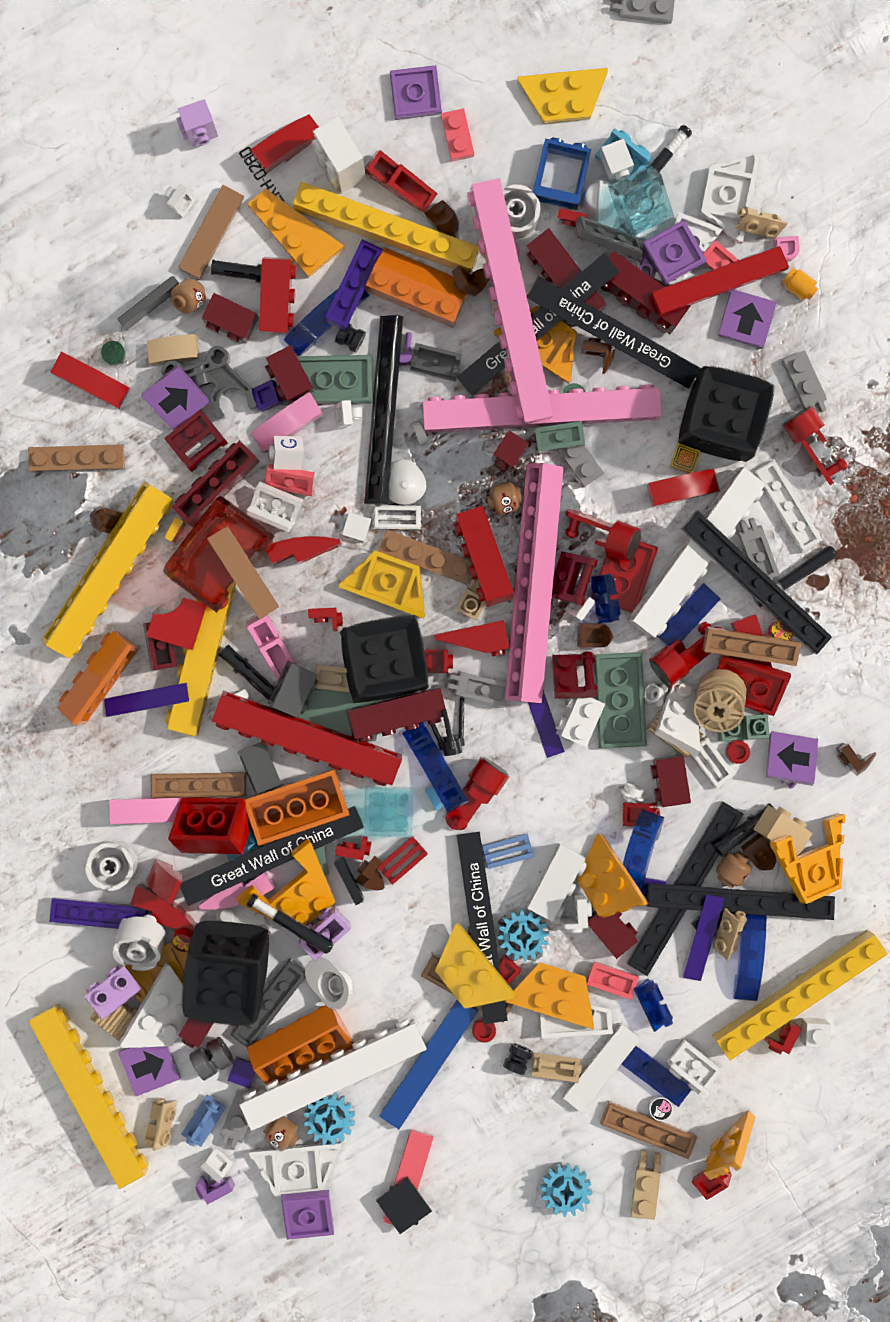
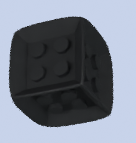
M703 366L696 374V380L689 393L679 430L678 443L699 450L702 453L728 460L743 462L751 460L756 454L766 428L774 396V385L761 378L715 366Z
M415 615L377 619L342 628L340 635L343 662L347 670L346 678L353 703L394 698L428 689L426 655L421 630Z
M202 921L195 926L188 945V956L184 968L182 1010L185 1017L196 1021L226 1025H251L257 1021L263 1001V988L268 966L269 932L267 929L250 924L226 921Z

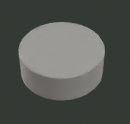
M421 422L411 423L419 445L428 443V438Z

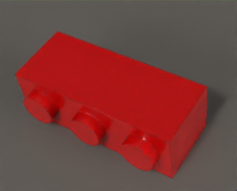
M262 258L259 331L288 333L290 327H294V313H290L291 303L295 304L296 290L292 289V279H296L297 265H293V259Z

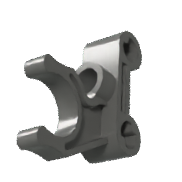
M221 346L210 348L207 353V360L183 367L177 361L172 360L166 362L162 367V375L164 376L168 373L170 367L179 365L198 387L215 383V388L210 396V402L214 408L215 417L219 420L225 417L220 408V399L223 393L229 389L241 390L247 397L248 407L250 409L257 407L252 388L228 365L230 355ZM221 351L225 357L221 358L222 363L216 364L213 358L216 357V352Z

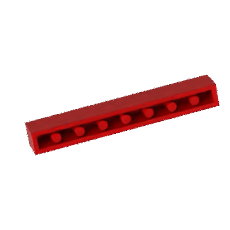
M224 690L212 722L216 723L215 726L223 730L231 728L239 731L238 734L243 737H257L261 739L263 744L268 746L276 744L284 747L283 750L288 753L297 754L299 752L306 755V758L310 761L319 762L321 760L329 763L328 766L333 769L342 770L344 768L351 771V774L355 777L364 778L366 776L372 778L374 783L381 786H386V784L393 785L402 762V754L366 741L359 742V739H353L352 736L299 717H294Z

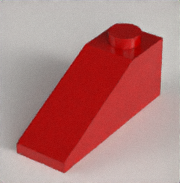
M504 620L434 635L437 641L483 653L491 652L492 657L505 654V649L510 648Z

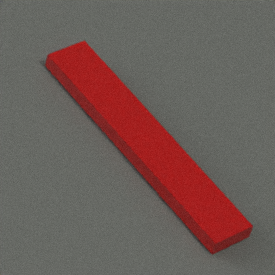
M781 246L654 291L651 293V298L659 316L786 271L789 265Z

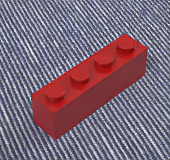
M480 506L456 514V523H453L457 537L462 536L464 544L461 545L464 557H469L472 566H468L472 580L477 579L479 588H476V592L480 602L484 601L486 607H490L514 599V591L484 507Z

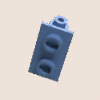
M206 1094L181 1134L187 1138L186 1143L190 1146L197 1144L201 1147L227 1106Z

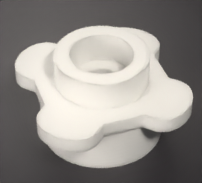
M651 682L644 691L646 704H656L657 707H662L668 692L667 685L662 684L660 686L656 682Z
M626 783L625 787L620 789L625 800L636 803L637 800L643 801L642 794L644 790L642 788Z

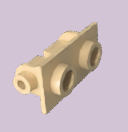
M744 206L738 209L737 216L740 217V222L735 229L774 239L788 223L782 221L777 214L766 212L758 214V210Z
M724 909L713 947L727 961L738 950L741 937L739 932L743 931L744 924L747 921L746 914L742 911L732 914L729 910Z
M534 1052L531 1077L579 1083V1074H581L582 1065H580L581 1059Z
M156 1098V1101L152 1104L150 1119L156 1120L157 1123H148L145 1141H147L146 1146L153 1147V1151L166 1148L171 1139L170 1130L172 1121L176 1116V1100L165 1103L164 1098Z

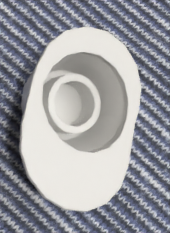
M601 179L588 182L582 189L579 212L588 214V219L612 228L616 220L618 201L617 191L614 186L608 181Z
M319 957L316 961L312 959L308 962L305 968V976L312 990L327 1007L333 1010L344 1007L349 997L353 994V983L350 975L344 970L337 969L332 962L323 957Z

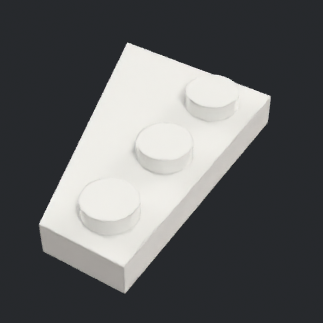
M681 212L678 213L675 224L685 220L703 254L723 230L720 227ZM656 271L654 279L664 284ZM686 274L670 282L667 286L681 282Z
M678 681L669 688L655 735L697 756L701 749L699 724L694 715L696 689Z
M591 1005L594 1029L539 1013L541 1038L613 1034L611 1010Z

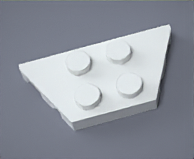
M755 153L752 156L741 159H732L726 163L710 165L700 214L713 225L722 228V232L737 244L743 243L745 234L744 231L735 229L740 222L737 212L739 208L744 206L750 208L761 153Z
M168 963L164 964L120 1039L119 1045L121 1047L173 1046L188 1018L183 1015L182 1010L183 984Z
M336 1141L335 1145H332L331 1142H327L325 1145L323 1143L296 1145L292 1149L287 1147L284 1151H279L276 1148L250 1150L249 1156L258 1166L263 1179L270 1185V1190L275 1198H280L282 1194L324 1190L340 1150L341 1141Z

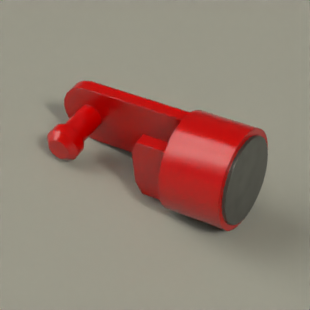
M809 406L792 416L782 426L794 445L802 442L831 486L834 484L831 476L842 469L843 471L846 470L848 465L844 458L837 459L836 463L826 469L821 464L806 438L816 432L821 442H826L827 440L819 430L825 424L814 407Z
M567 509L565 515L571 518L569 528L565 532L567 537H578L579 532L577 531L581 521L609 532L607 539L597 538L595 540L596 545L605 548L606 554L629 562L634 557L641 541L640 528L619 520L612 524L588 514Z
M702 622L698 627V632L704 636L687 649L684 643L677 639L670 646L666 645L649 659L651 668L664 684L672 687L689 674L690 669L711 654L702 650L706 628L711 627L708 622Z
M485 757L479 758L468 775L470 779L446 813L445 820L451 829L464 830L480 805L488 804L494 795L499 794L510 778L504 769Z

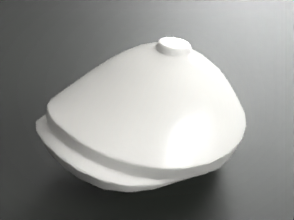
M402 459L393 462L390 469L389 499L404 506L412 505L419 501L426 491V480L422 471L411 460Z

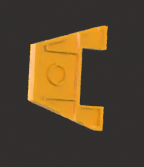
M838 813L824 819L823 824L827 844L799 856H796L793 836L785 835L770 841V845L800 903L808 904L841 889L843 858H840V846L844 844V835H841L842 823H845V814Z
M307 838L291 852L305 870L270 899H267L252 884L236 897L237 902L250 910L270 918V916L256 908L246 906L254 893L258 895L259 900L268 904V906L275 910H281L304 925L313 922L324 909L330 908L336 903L313 846Z

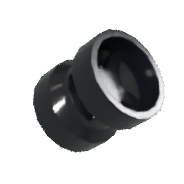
M349 323L346 331L339 329L335 343L346 345L350 351L357 353L364 341L366 332L362 329L353 328L352 324Z
M511 1043L509 1048L510 1055L508 1058H505L503 1067L514 1073L525 1075L527 1070L526 1063L531 1059L533 1051L522 1045Z

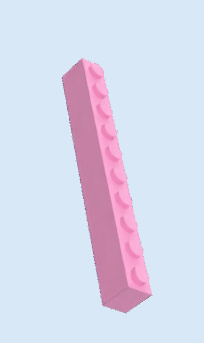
M497 178L474 183L470 187V192H467L469 206L474 207L475 216H472L475 231L479 230L481 240H478V248L480 254L485 256L486 263L483 264L485 278H490L489 297L491 302L495 301L497 311H494V319L496 325L501 327L502 334L499 335L501 348L505 349L507 358L504 359L507 373L511 372L513 382L509 383L511 394L517 398L518 405L515 406L516 417L518 420L521 419L522 425L550 419L553 417V412L501 180Z
M647 384L639 386V389H630V386H618L616 390L607 391L606 387L593 388L592 392H583V389L579 388L570 389L569 393H559V390H548L553 417L523 425L521 419L518 420L516 417L515 406L518 405L517 398L512 396L511 393H499L498 397L490 398L488 394H477L473 399H465L464 395L451 396V400H442V397H429L427 401H423L425 433L541 427L582 421V424L659 420L662 416L660 388H654V385Z
M530 463L526 466L505 700L542 703L563 467L546 463Z

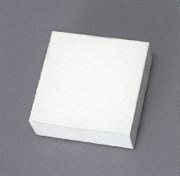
M349 512L342 535L365 542L372 519Z

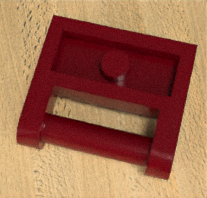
M201 409L164 438L191 472L197 468L196 465L216 449L228 444ZM212 433L215 439L189 459L186 453Z
M561 551L553 576L552 598L584 606L586 600L584 595L593 567L596 568L598 560ZM582 564H584L575 595H572L579 576Z
M585 651L582 654L552 655L555 699L593 698L597 696L598 689L594 682L593 663L595 662V656L593 652ZM584 665V687H578L577 666Z

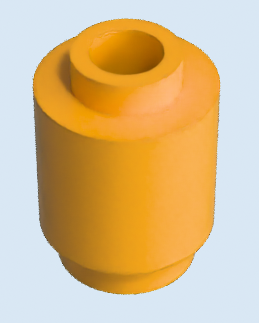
M794 267L782 282L786 286L785 289L801 301H804L805 298L810 300L818 290L815 286L817 284L816 280L801 269L797 270Z

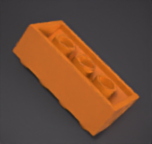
M384 248L376 261L366 284L367 292L452 328L455 326L468 293H462L457 289L454 284V276L387 248Z
M112 631L111 634L108 632L100 642L102 647L97 653L94 651L86 662L88 664L84 672L80 671L72 681L74 683L70 691L66 690L59 699L61 704L57 709L76 726L85 725L140 649L139 646L117 631Z
M336 769L244 799L258 846L350 815Z
M325 1005L297 1019L288 1026L278 1029L273 1034L256 1041L254 1044L246 1047L253 1070L267 1084L275 1079H278V1081L286 1079V1075L296 1069H300L301 1072L309 1068L308 1065L315 1060L322 1059L323 1062L331 1058L330 1054L337 1050H349L353 1048L352 1044L354 1041L338 1012Z

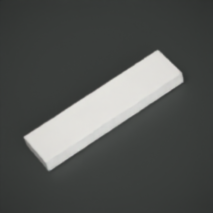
M773 460L754 471L753 474L766 484L763 490L800 552L802 553L821 542V536L776 461Z
M621 1023L579 1075V1083H573L563 1095V1099L582 1113L641 1040L640 1037Z

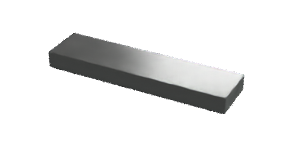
M290 959L264 991L257 1021L251 1025H238L231 1033V1036L245 1047L254 1044L306 978L305 970Z

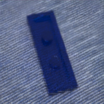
M702 583L681 606L677 614L666 622L667 627L665 631L656 637L669 646L677 639L683 641L721 598L706 584Z
M637 1045L621 1063L677 1107L681 1105L692 1090L688 1083L678 1079L668 1068Z

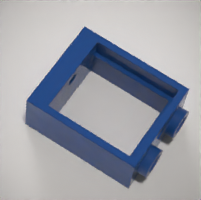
M545 138L533 193L539 202L577 211L591 149L582 143H573L572 145L564 143L560 138ZM548 153L582 160L575 194L541 186Z

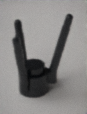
M461 697L458 738L457 734H452L447 710L444 709L442 711L447 736L443 737V740L436 724H430L438 741L439 750H443L444 756L463 753L462 746L465 745L464 698Z

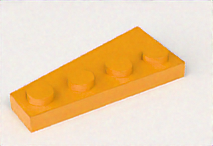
M264 189L248 203L251 210L308 278L345 248L344 245L267 189Z

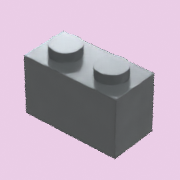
M287 660L268 704L273 708L298 718L300 713L303 714L307 708L308 701L306 699L309 692H313L318 682L316 677L318 674Z

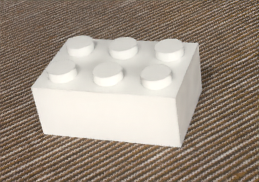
M338 116L313 131L315 140L312 143L315 147V157L322 169L324 167L327 168L328 179L334 189L338 187L341 193L366 179L363 157Z

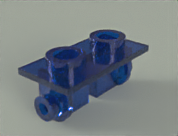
M612 573L592 576L591 590L594 594L595 614L598 618V623L618 621L619 615H621L618 599H610V595L617 594L615 578H612Z
M646 979L634 988L654 1032L663 1025L668 1027L673 1024V1016L667 1004H660L659 1002L664 998L657 983Z

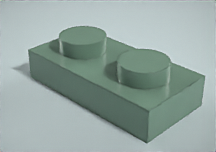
M582 421L535 428L538 453L585 446Z

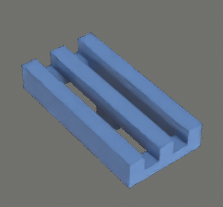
M528 833L482 846L488 869L534 857ZM522 840L525 841L524 845L516 846L490 854L488 851L489 849L504 846L507 844L519 842ZM525 849H527L528 852L514 857L491 862L492 858L507 855L510 853L522 851Z

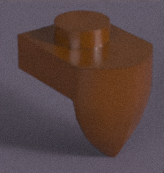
M441 200L426 211L424 215L439 232L456 238L459 230L458 217L455 211L444 200Z
M457 266L451 271L455 278L454 284L457 289L474 297L486 287L490 279L485 278L483 268L470 272Z
M588 338V341L584 340L582 343L581 354L604 357L602 374H605L613 361L615 347L608 343H602V340L599 338Z
M98 506L90 513V523L95 530L110 534L123 512Z
M578 623L577 647H607L614 638L610 627L606 624Z
M842 743L835 748L839 753L837 758L844 767L848 766L857 776L869 767L876 756V752H873L860 760L850 745Z
M759 833L741 846L743 852L757 869L762 871L774 869L777 857Z
M376 856L369 862L364 860L357 869L359 875L355 881L369 890H383L385 888L383 878L376 870L382 861Z

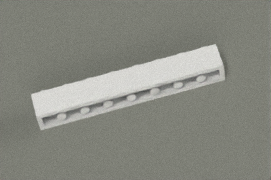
M745 467L736 468L703 515L730 539L736 532L735 526L738 522L743 521L750 512L748 508L763 495L762 489L766 484ZM687 536L627 620L650 637L660 636L667 627L665 623L670 616H675L680 610L681 605L679 604L683 598H687L695 588L693 585L696 580L706 574L708 571L707 565L712 558Z
M404 1019L395 1024L396 1028L387 1031V1029L380 1030L374 1034L375 1038L368 1041L361 1039L353 1043V1048L349 1050H337L330 1054L331 1058L323 1062L322 1059L315 1060L308 1065L309 1068L301 1072L300 1069H296L286 1075L287 1078L282 1081H278V1079L272 1080L264 1085V1089L256 1092V1089H253L243 1094V1099H240L239 1105L250 1130L253 1131L427 1050L414 1019L411 1021Z

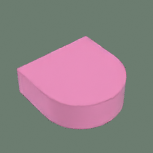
M798 236L774 238V248L781 246L787 262L796 258L800 250Z

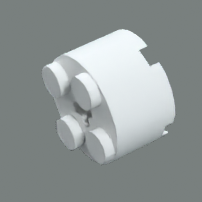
M513 184L503 189L513 238L521 239L529 236L535 229L540 214V202L533 191L524 185ZM514 209H518V215H513Z
M107 841L90 852L85 866L86 875L89 881L97 888L107 891L118 890L128 884L138 871L136 853L123 841ZM110 862H115L116 866L114 868H108Z
M145 915L143 917H131L121 920L112 951L113 957L119 964L123 966L125 963L132 965L131 969L138 971L149 970L157 965L162 955L166 933L163 927L156 922L155 917Z

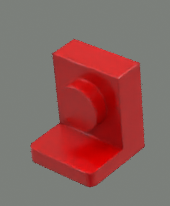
M559 208L557 218L562 220V225L576 227L575 221L577 218L582 216L588 219V214Z
M337 607L308 609V618H314V623L328 622V618H332L333 631H339V626H343L342 612H338Z
M448 649L425 650L428 673H448V669H453V654H448Z
M623 802L622 826L645 828L657 826V822L660 820L658 804L656 802Z
M363 835L361 848H356L357 843L343 841L342 845H337L335 855L363 860L364 855L369 856L372 842L367 841L368 835Z
M789 1021L787 1025L784 1024L780 1029L779 1041L769 1036H766L764 1040L769 1044L768 1048L780 1055L782 1052L790 1054L802 1028L798 1024Z
M727 1168L729 1170L728 1174L720 1175L710 1180L702 1171L693 1177L692 1184L708 1200L729 1187L732 1173Z

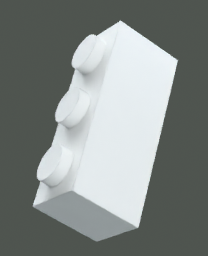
M559 843L527 904V909L552 922L555 917L560 918L565 908V905L562 903L566 896L570 897L576 887V884L573 882L577 875L581 876L587 865L584 862L586 858Z

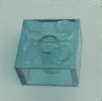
M651 165L608 186L621 227L631 237L674 217L662 175Z
M365 787L364 836L412 837L413 787Z

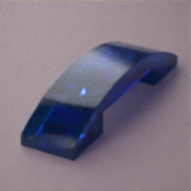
M338 289L317 305L283 339L288 346H292L297 356H302L317 343V339L333 326L325 322L324 319ZM364 290L357 307L370 296L366 290Z
M423 722L418 723V728L406 730L402 734L447 813H450L469 801Z
M642 809L632 831L623 865L644 895L647 884L644 881L655 841L659 839L665 817Z
M746 914L747 921L741 931L733 999L757 1001L764 965L767 915Z

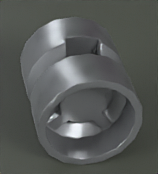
M219 1036L208 1042L206 1048L200 1047L189 1054L195 1071L203 1081L214 1076L217 1073V1069L224 1070L234 1063L228 1046Z

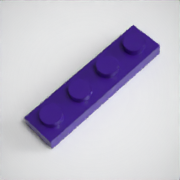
M364 239L361 240L325 316V322L346 331L366 288L373 267L383 251L382 248Z
M53 897L49 922L118 929L122 919L143 917L147 915L148 910L126 904Z

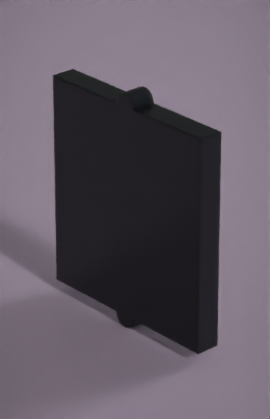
M406 1177L395 1186H390L387 1192L376 1199V1202L399 1234H402L413 1225H418V1221L432 1212V1209L409 1177Z

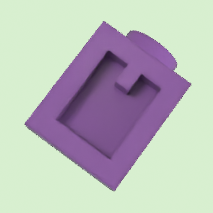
M203 1175L198 1178L195 1188L201 1200L204 1199L208 1205L232 1192L235 1183L230 1176L225 1180L222 1178L218 1183L213 1181L210 1187Z

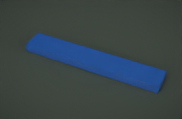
M458 999L427 1043V1050L421 1052L379 1117L398 1130L401 1128L478 1013L476 1008H464Z

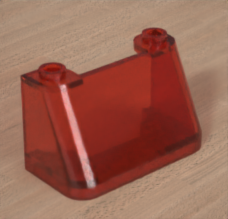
M222 496L217 497L211 503L163 569V572L173 582L216 613L229 602L227 588L233 582V578L207 538L228 526L250 559L255 552L268 551L275 537Z

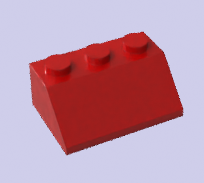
M182 798L168 840L181 853L243 855L249 836L246 801L244 798Z

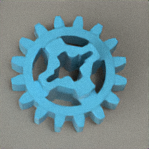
M520 909L519 915L511 911L512 918L504 917L503 920L506 925H499V929L503 933L498 934V939L504 940L500 947L508 948L506 950L507 956L514 953V960L516 961L519 956L523 957L524 962H527V956L529 955L536 959L535 952L543 953L541 945H548V941L544 937L549 936V931H543L547 926L546 922L539 923L541 916L538 914L534 918L533 911L529 910L528 914H524L523 909ZM527 920L533 922L538 929L530 928L527 925ZM518 921V925L514 930H509L510 926ZM522 925L526 933L530 934L526 936L524 945L520 936H517L521 934ZM533 940H538L535 946L529 949V945ZM509 941L516 942L520 946V950L514 948Z
M334 1092L332 1097L326 1096L315 1101V1103L308 1104L310 1110H305L304 1116L308 1117V1119L304 1121V1126H310L307 1134L314 1133L315 1142L322 1138L323 1145L327 1143V1140H331L332 1145H335L337 1138L342 1142L345 1140L344 1133L347 1135L351 1134L352 1130L348 1126L355 1125V1121L350 1119L355 1116V1111H349L352 1103L348 1102L345 1104L344 1095L338 1099L337 1092ZM328 1104L325 1108L318 1109L321 1105ZM336 1106H339L344 1114L340 1113ZM330 1110H332V1121L329 1127H327V1116ZM315 1123H319L323 1131H321ZM335 1128H341L337 1132L331 1133Z
M566 1163L565 1168L557 1164L556 1171L549 1168L550 1176H543V1181L546 1184L540 1185L541 1191L545 1192L541 1195L542 1200H548L546 1208L553 1207L555 1215L562 1211L563 1217H566L567 1212L570 1211L573 1216H576V1209L583 1212L582 1204H589L590 1200L587 1196L592 1195V1189L587 1188L592 1184L590 1179H585L587 1177L586 1172L582 1171L579 1173L578 1165L571 1169L569 1163ZM572 1176L578 1179L581 1185L574 1183ZM568 1182L570 1189H568L566 1197H564L563 1190H565ZM551 1194H553V1196L558 1197L561 1202L558 1203L557 1201H555Z

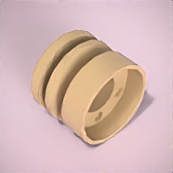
M722 669L710 671L701 677L697 685L694 702L696 720L704 728L712 732H726L737 727L744 717L747 690L744 681L736 673Z

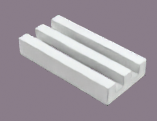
M374 505L373 529L421 530V506ZM378 511H416V515H378ZM378 520L416 521V524H378Z
M707 737L700 742V753L720 780L717 782L698 756L690 754L715 789L735 776ZM705 744L726 771L727 775L725 777L703 749Z

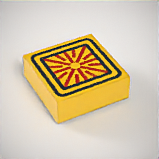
M678 443L670 467L687 473H693L700 451Z
M177 517L174 518L164 537L176 544L187 523Z

